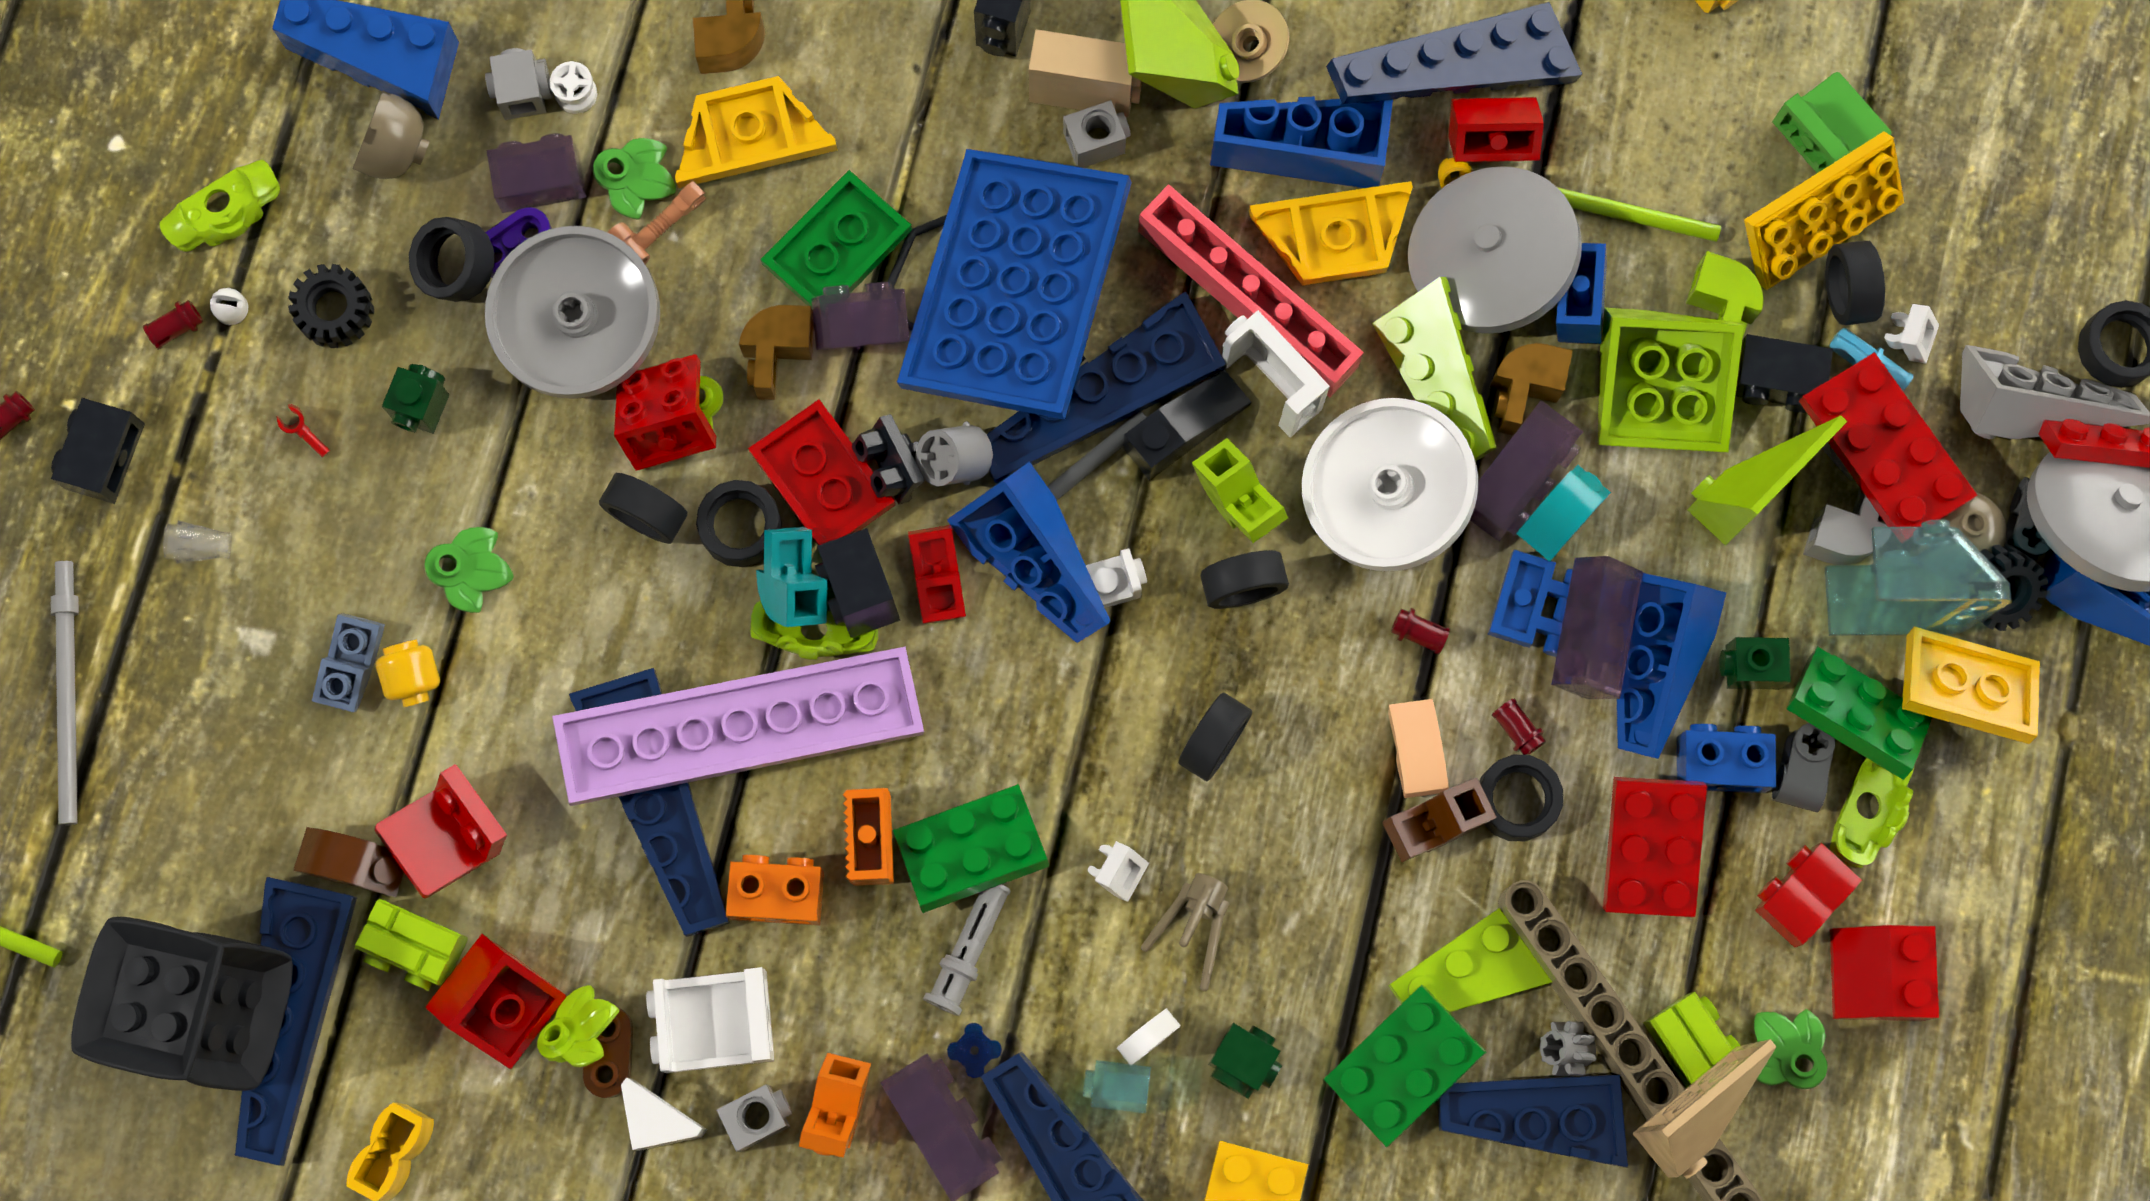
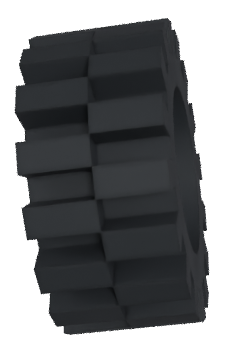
M325 264L317 265L318 273L315 274L309 268L303 272L307 277L304 282L297 278L293 283L298 289L297 292L290 291L288 299L293 305H288L289 313L293 316V322L316 345L324 347V344L327 343L330 348H338V342L341 341L345 346L353 344L350 337L356 335L360 339L365 335L361 330L363 325L369 328L372 323L368 316L369 314H374V306L370 302L373 300L370 292L359 277H356L353 271L348 268L344 271L340 265L332 264L331 269H328ZM329 292H339L345 295L347 307L343 315L331 321L322 320L317 316L316 304L323 295Z
M1999 544L1992 546V554L1986 549L1980 551L1981 560L1977 562L1972 558L1967 563L1972 567L1971 571H1962L1960 578L1966 582L1958 584L1957 591L1962 595L1958 597L1960 603L1965 607L1964 609L1992 630L1995 627L1999 631H2006L2007 625L2012 629L2020 627L2018 619L2022 618L2025 622H2028L2033 618L2028 612L2032 608L2039 611L2042 606L2037 601L2038 597L2046 598L2047 590L2042 587L2048 584L2047 577L2043 575L2044 569L2012 545L2006 544L2005 548ZM2013 576L2009 588L2001 596L1992 599L1996 587L2004 579Z

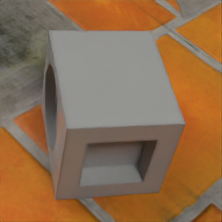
M1111 100L1063 116V134L1076 167L1084 168L1125 154L1126 138L1131 136L1129 125L1123 112L1116 113ZM1095 128H1101L1106 130L1109 135L1104 139L1097 140L1091 138L1088 132Z
M767 1084L716 1110L736 1152H743L789 1128L790 1125L786 1117L793 1114L782 1090L773 1092L771 1086ZM763 1103L769 1110V1121L763 1128L754 1130L747 1124L746 1113L752 1105Z

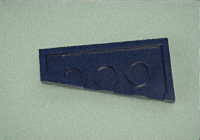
M1620 1075L1455 1083L1437 1100L1439 1131L1628 1168Z

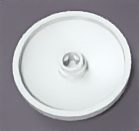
M1403 398L1372 400L1357 405L1339 415L1321 432L1314 442L1306 459L1302 476L1304 508L1310 524L1320 539L1331 551L1347 562L1376 571L1409 569L1426 563L1444 552L1458 539L1467 526L1474 511L1478 494L1477 465L1471 448L1460 429L1437 409L1415 400Z

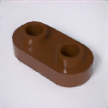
M618 1008L619 1013L612 1020L616 1026L614 1034L610 1037H604L600 1034L597 1038L602 1045L604 1056L590 1065L583 1066V1081L586 1088L593 1095L602 1098H614L622 1094L621 1084L626 1077L631 1078L633 1023L630 1016L620 1008ZM604 1066H610L613 1070V1078L608 1083H602L598 1078V1072Z

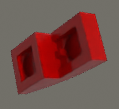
M946 525L908 531L922 622L929 623L966 617L952 526Z

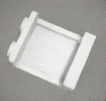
M1259 310L1248 319L1244 315L1240 316L1225 331L1227 338L1222 345V358L1226 363L1225 368H1229L1243 355H1247L1288 398L1278 426L1291 438L1322 411L1330 386Z
M764 968L744 969V972L673 980H653L654 990L647 991L646 994L649 1018H656L657 1036L650 1037V1052L652 1063H659L661 1072L672 1073L774 1061L767 971Z

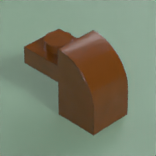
M1476 777L1447 789L1420 805L1393 815L1382 823L1401 862H1405L1425 852L1428 853L1482 827L1497 817Z
M306 827L293 869L296 872L335 883L355 886L390 897H397L404 874L386 847L357 837Z

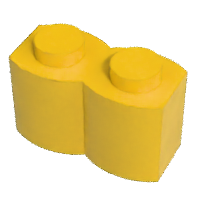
M392 1103L386 1107L374 1123L370 1136V1145L365 1147L352 1162L347 1175L346 1187L372 1201L392 1200L402 1190L409 1177L411 1160L417 1157L428 1144L433 1132L434 1119L407 1104Z

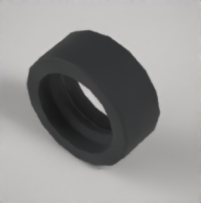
M451 217L434 218L421 226L414 236L409 251V270L415 285L424 294L442 300L466 301L480 294L490 281L494 268V249L489 236L479 225ZM456 234L461 238L465 247V263L463 271L457 280L447 285L442 281L438 271V256L447 238Z
M1865 240L1834 244L1828 251L1825 279L1829 305L1835 319L1841 325L1877 321L1882 316L1885 305V278L1877 249L1871 241Z
M2128 300L2110 303L2086 322L2079 334L2077 349L2082 365L2093 378L2105 385L2122 388L2137 385L2150 376V308L2148 306ZM2113 321L2125 322L2140 332L2147 347V355L2142 363L2136 367L2129 368L2120 366L2110 360L2103 351L2100 341L2101 331L2107 324Z
M624 473L614 474L599 500V505L618 521L649 538L667 544L673 542L688 513L681 504L664 492Z
M732 480L717 485L705 495L698 507L696 526L701 542L714 559L727 566L747 567L764 560V532L760 539L749 547L741 549L730 548L721 543L713 527L714 518L719 508L728 501L736 499L749 500L757 504L762 510L765 518L764 530L782 529V521L776 502L766 489L751 481Z
M1263 550L1233 556L1209 565L1200 574L1208 607L1214 609L1239 607L1259 602L1280 594L1289 585L1282 555L1275 550Z
M1221 693L1194 730L1179 757L1178 764L1204 781H1209L1239 739L1252 715V710L1228 694Z
M1513 754L1496 761L1481 776L1479 781L1497 817L1485 824V826L1493 835L1507 841L1525 842L1542 835L1557 821L1563 807V787L1557 773L1545 761L1531 755ZM1513 772H1521L1533 776L1541 784L1545 793V805L1542 813L1534 821L1526 824H1514L1505 820L1497 812L1493 803V791L1497 782L1503 776Z

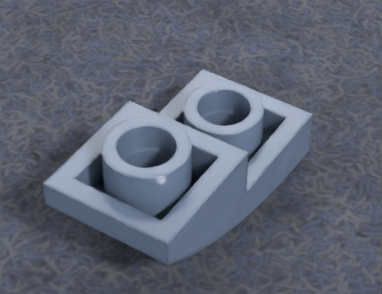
M345 613L337 615L328 657L321 659L312 698L313 702L350 712H357L377 657L385 624Z

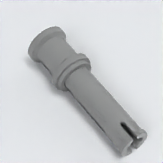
M1001 884L979 893L951 955L946 954L945 958L941 959L939 963L942 967L932 991L925 993L924 1001L950 1014L960 1016L962 1009L959 1005L970 981H976L978 977V969L975 965L993 930L1005 900L1011 892L1008 887Z

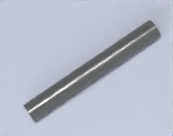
M1142 411L1137 412L1050 483L1047 487L1055 496L1056 501L1123 447L1124 434L1147 418Z

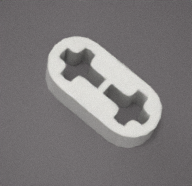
M1166 1008L1127 1038L1117 1049L1132 1066L1174 1033L1181 1025Z

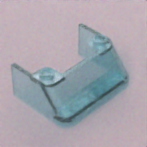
M1948 520L1925 521L1921 523V527H1873L1871 529L1873 564L1824 567L1829 636L1907 635L1914 626L1943 635L1956 634L1970 629L2011 603L2010 583L1960 529L1950 527Z

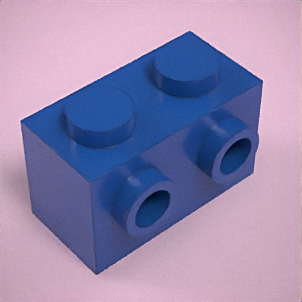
M1692 724L1690 725V730H1686L1676 737L1677 780L1704 782L1707 785V791L1767 793L1776 787V734L1761 733V727L1736 726L1734 727V732L1717 731V725Z

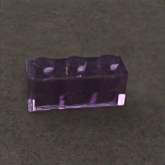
M1540 401L1478 481L1477 500L1470 521L1499 542L1507 531L1515 536L1530 516V514L1524 511L1530 501L1535 498L1541 502L1556 483L1550 477L1558 465L1566 469L1582 449L1575 443L1583 431L1543 401Z
M1610 556L1575 558L1551 685L1585 699H1620L1643 571Z
M925 1054L880 1083L949 1199L957 1201L998 1175L1000 1172L995 1164L1003 1159L989 1136L980 1140L971 1126L978 1121V1118L965 1097L956 1101L948 1087L955 1080L943 1060L939 1058L933 1062L930 1056Z

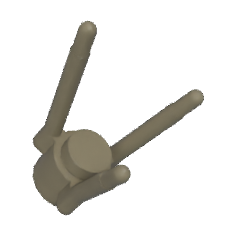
M1196 873L1192 884H1183L1178 897L1150 932V935L1141 945V950L1147 952L1186 902L1188 903L1185 908L1192 914L1179 942L1183 948L1188 946L1200 919H1210L1213 913L1214 916L1200 983V989L1207 991L1213 972L1223 917L1230 904L1224 900L1228 887L1213 877Z

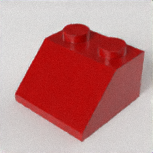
M1882 925L1830 929L1833 1019L1926 1021L1939 1018L1935 926Z
M481 934L425 1008L448 1029L511 1070L567 996L510 952L484 934Z

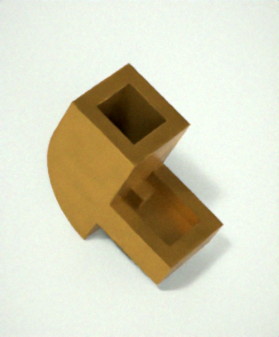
M726 0L727 15L693 18L695 56L701 74L734 71L744 67L757 56L764 42L765 28L761 12L754 13L753 0Z
M771 306L755 314L745 325L740 336L739 346L744 358H756L755 360H748L747 384L754 386L758 400H775L778 359L812 360L815 319L811 306Z
M1534 343L1518 347L1504 358L1490 384V388L1502 390L1498 394L1494 409V417L1501 418L1498 432L1515 436L1522 424L1527 396L1555 403L1558 402L1565 391L1573 350Z

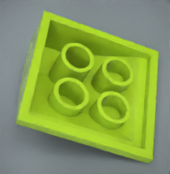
M1120 0L1129 75L1194 109L1239 94L1237 78L1240 73L1238 62L1196 0Z
M1604 308L1599 366L1598 445L1728 453L1744 324L1651 310Z
M1840 415L1726 469L1716 480L1708 475L1691 492L1697 500L1687 511L1726 546L1761 512L1847 421Z

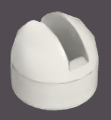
M222 288L213 294L210 308L213 315L221 323L235 325L246 317L248 302L239 291L231 288ZM222 300L236 301L237 307L220 303Z

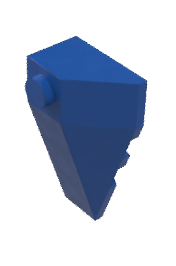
M1030 461L947 519L972 556L983 565L989 562L1005 575L1006 578L1003 582L1014 591L1019 587L1036 602L1037 610L1076 643L1110 622L1056 498Z
M1625 569L1614 611L1615 626L1620 627L1621 651L1615 652L1616 667L1621 668L1622 690L1617 695V739L1619 749L1659 759L1715 639L1726 592Z

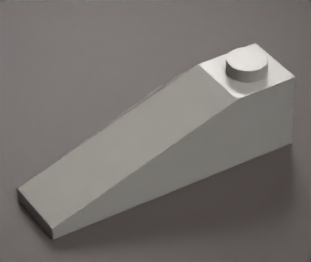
M1966 345L1962 352L1960 411L1970 424L1971 430L1983 438L1994 439L1996 436L2009 439L2040 437L2038 433L2044 420L2064 421L2065 419H2074L2084 424L2103 426L2106 423H2112L2122 427L2150 423V412L2135 394L2089 379H2082L2078 385L2069 378L2059 374L2058 369L2043 365L2040 372L2017 365L2019 356L2002 351Z

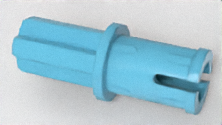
M1842 328L1831 340L1829 347L1852 365L1875 352L1903 391L1913 379L1912 373H1908L1883 355L1884 349L1879 347L1876 350L1847 328Z

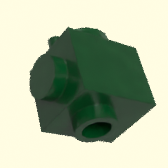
M410 364L408 369L397 367L382 404V408L392 418L391 423L409 432L415 433L417 429L434 434L449 398V393L443 387L445 377L423 365Z
M1735 637L1725 646L1726 650H1722L1720 653V674L1727 677V689L1780 690L1791 682L1789 638Z
M1233 1023L1208 1065L1215 1068L1211 1077L1247 1099L1250 1098L1253 1092H1257L1261 1085L1269 1089L1282 1067V1064L1276 1061L1281 1052L1273 1047L1276 1039L1253 1025L1248 1032Z

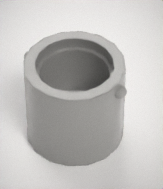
M965 421L963 426L930 430L920 438L917 444V466L923 478L935 486L962 482L965 485H969L971 481L984 477L992 465L993 451L987 434L980 427L970 425L968 421Z

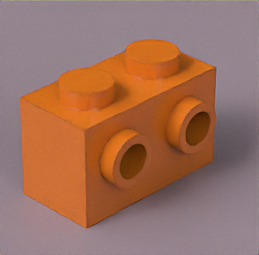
M742 855V862L730 861L726 916L730 920L820 926L824 871L821 867H814V860L809 858L790 857L787 858V865L769 864V857Z

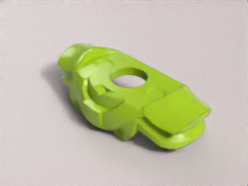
M258 160L248 165L237 167L178 203L160 221L161 232L172 245L183 252L192 251L204 242L209 246L220 245L225 240L241 236L251 224L260 220L263 216L261 207L277 198L280 193V185L271 167L264 160ZM218 192L227 193L229 195V204L224 210L211 212L207 209V201L213 194Z
M761 601L754 605L751 615L750 635L752 638L798 654L803 659L818 660V657L870 652L875 648L878 641V629L850 638L846 624L836 625L831 611H827V623L825 624L827 632L818 640L805 638L801 632L803 626L785 627L771 620L766 614Z
M1868 758L1862 763L1834 826L1829 848L1846 866L1861 868L1872 863L1881 847L1887 848L1899 830L1904 828L1909 817V802L1913 795V789L1908 787V783L1914 768L1903 780ZM1863 793L1874 795L1879 804L1877 814L1871 819L1861 816L1857 809V800Z

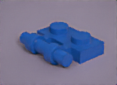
M1513 550L1487 635L1530 648L1537 632L1547 637L1543 653L1560 657L1563 643L1569 641L1572 627L1569 626L1574 605L1580 604L1583 591L1580 589L1583 573L1574 569H1567L1563 582L1552 579L1556 562H1549L1546 559ZM1546 596L1558 600L1552 619L1541 616Z

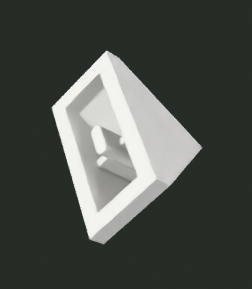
M626 1077L621 1084L632 1150L640 1151L703 1137L706 1133V1128L634 1079Z

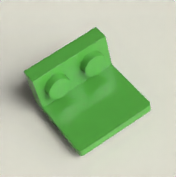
M1839 72L1833 73L1803 97L1798 93L1783 104L1772 121L1816 173L1830 166L1883 131L1891 135V130Z

